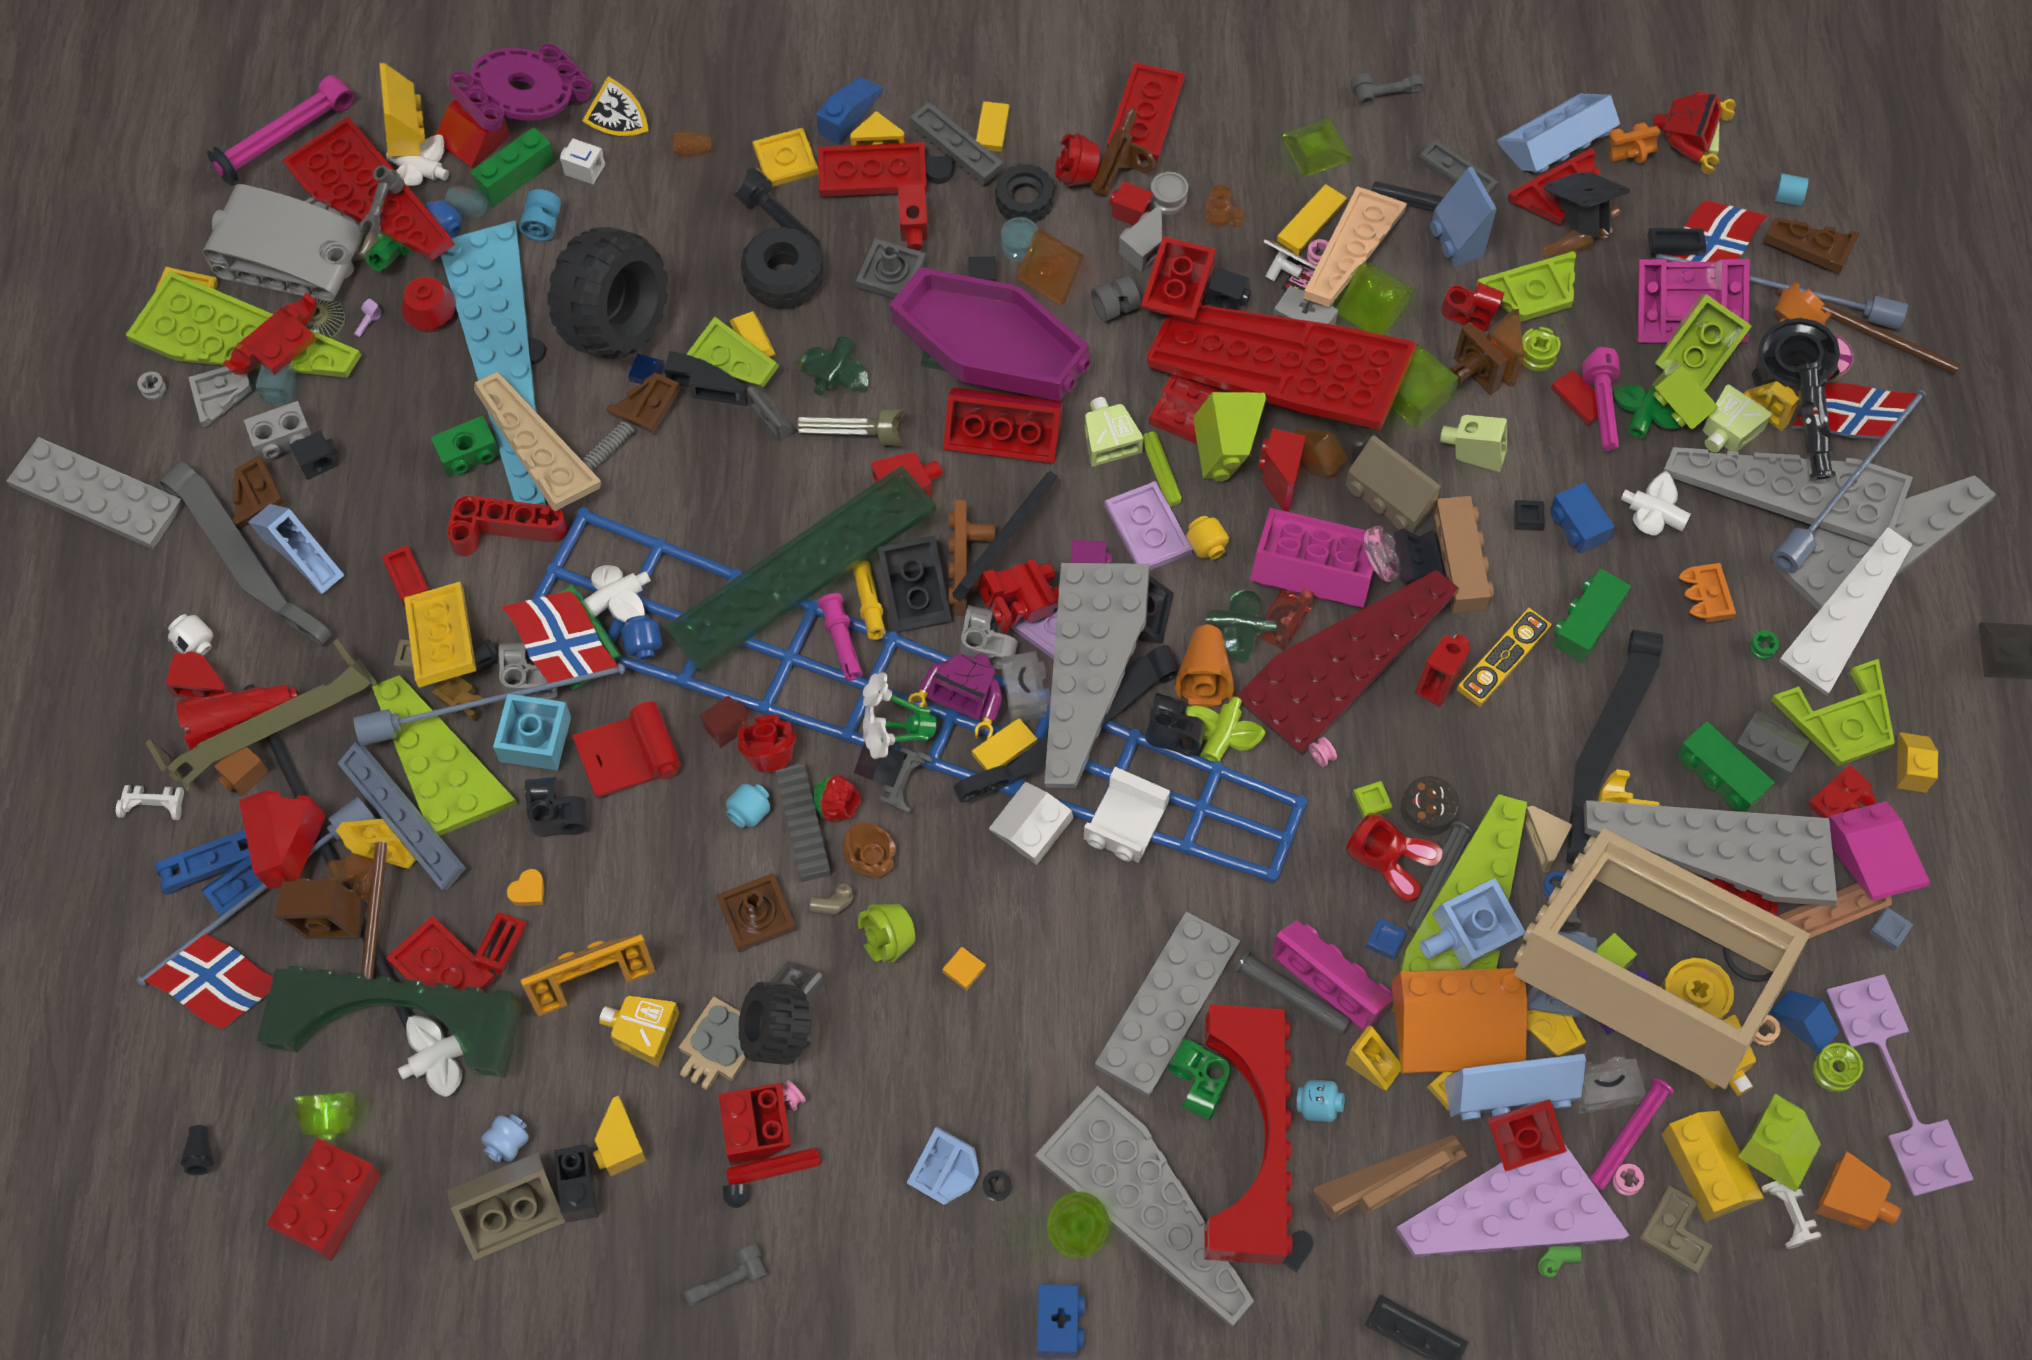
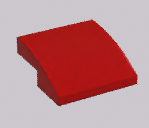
M1172 374L1162 390L1160 400L1149 416L1148 423L1197 444L1193 417L1212 392L1221 391L1200 382Z

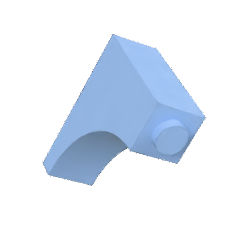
M269 504L248 522L262 540L289 560L319 593L323 594L344 576L289 508Z

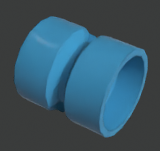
M535 189L527 194L524 212L519 224L521 233L537 241L552 239L561 209L560 198L547 190Z

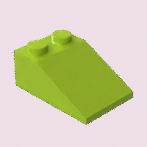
M1701 293L1683 317L1655 364L1665 370L1676 359L1702 389L1705 390L1752 326L1707 294Z

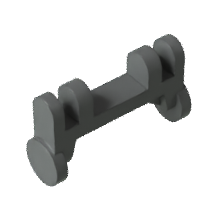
M900 747L899 751L904 752L907 757L905 760L903 759L902 768L894 787L885 784L882 791L889 793V798L880 795L878 800L893 806L899 811L910 814L911 809L906 807L907 804L904 801V786L911 770L920 764H925V762L931 763L933 758L921 752L915 753Z

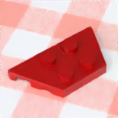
M1590 148L1509 192L1508 200L1558 225L1567 222L1565 211L1560 209V197L1544 191L1545 184L1578 172H1592L1600 176L1599 169L1596 168L1594 162V150Z

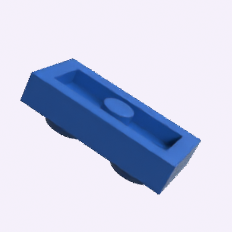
M249 855L201 889V891L221 916L261 886L263 882L254 875Z

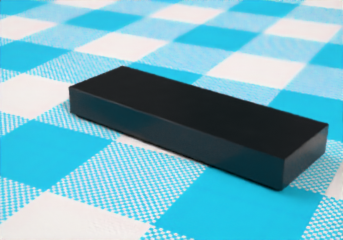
M1379 1295L1364 1325L1427 1360H1461L1469 1342L1382 1295Z

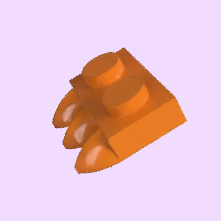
M1721 563L1690 567L1680 574V580L1693 584L1684 593V596L1691 600L1699 601L1689 611L1690 614L1704 619L1705 623L1734 619L1736 611Z

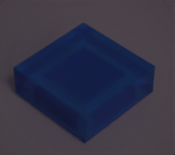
M637 354L628 375L629 381L642 384L645 379L654 373L661 375L665 366L664 360Z

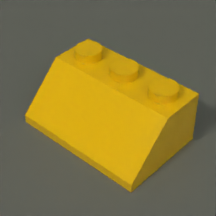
M379 63L388 157L421 155L420 144H425L424 128H418L423 127L422 111H419L421 110L420 94H415L414 83L386 63Z
M1720 1111L1698 1112L1670 1123L1661 1134L1693 1199L1698 1201L1697 1207L1705 1222L1764 1199L1746 1162L1738 1158L1740 1150Z

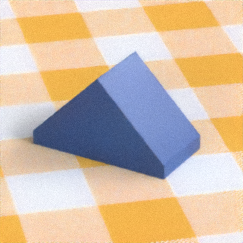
M1789 990L1769 1012L1818 1055L1839 1033L1823 1000L1793 990Z

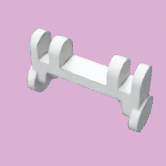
M125 785L121 800H118L116 804V816L124 818L126 812H129L132 807L137 805L164 806L170 811L173 820H179L182 813L181 804L184 789L183 787H177L175 795H173V787H165L163 795L144 794L143 786L136 785L132 793V786Z
M1778 1181L1761 1187L1763 1193L1770 1192V1194L1776 1195L1784 1201L1794 1224L1792 1238H1790L1789 1242L1785 1243L1787 1249L1801 1246L1806 1242L1822 1237L1820 1232L1810 1234L1809 1230L1817 1227L1815 1220L1805 1221L1796 1199L1804 1196L1802 1189L1794 1192Z

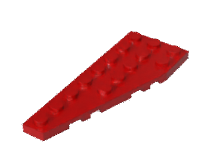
M349 116L282 159L287 169L310 197L360 223L365 219L366 214H369L379 183L373 177L375 168L379 165H384L389 170H394ZM405 182L400 192L396 194L387 192L380 214L381 234L431 260H434L455 245L452 238Z

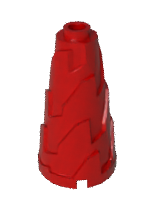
M287 684L266 688L260 686L235 693L228 691L207 697L198 696L184 699L176 703V710L180 727H184L186 735H183L189 750L198 747L197 744L299 696L296 687L290 688Z

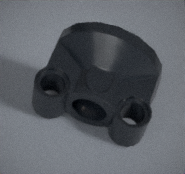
M1795 318L1784 320L1772 326L1761 339L1757 365L1752 371V377L1756 386L1778 381L1784 387L1791 388L1794 392L1801 390L1799 373H1796V369L1788 367V365L1795 363L1801 365L1821 363L1822 369L1819 370L1821 385L1833 380L1840 373L1838 368L1840 358L1838 340L1829 328L1814 320Z

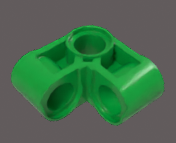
M1182 1039L1167 1069L1175 1076L1192 1082L1189 1094L1180 1107L1210 1121L1228 1085L1229 1064L1222 1057L1203 1049L1200 1045L1190 1040ZM1217 1069L1222 1072L1223 1076L1220 1079H1211L1208 1077L1207 1072Z

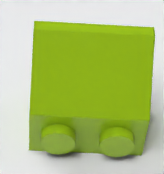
M1676 359L1667 366L1652 384L1657 390L1653 395L1663 406L1667 403L1670 404L1675 410L1671 415L1681 427L1687 424L1691 429L1695 428L1718 408L1716 403Z
M1775 1094L1761 1112L1738 1158L1796 1192L1821 1143L1804 1110Z

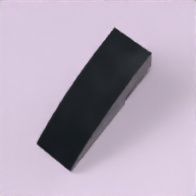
M669 351L664 369L667 378L678 382L681 387L690 388L692 398L740 406L747 405L745 387L733 376L702 359Z

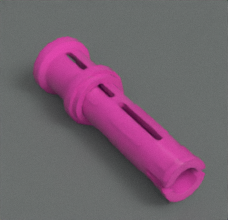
M838 593L828 594L821 597L817 604L819 609L823 611L826 620L824 623L825 630L832 635L844 679L846 681H853L858 679L856 673L858 677H861L863 673L848 630L850 619L844 613L842 595Z

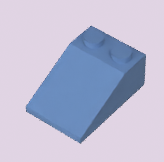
M1473 166L1466 169L1435 208L1433 219L1430 223L1432 234L1438 237L1445 257L1450 258L1454 267L1484 257L1497 209Z

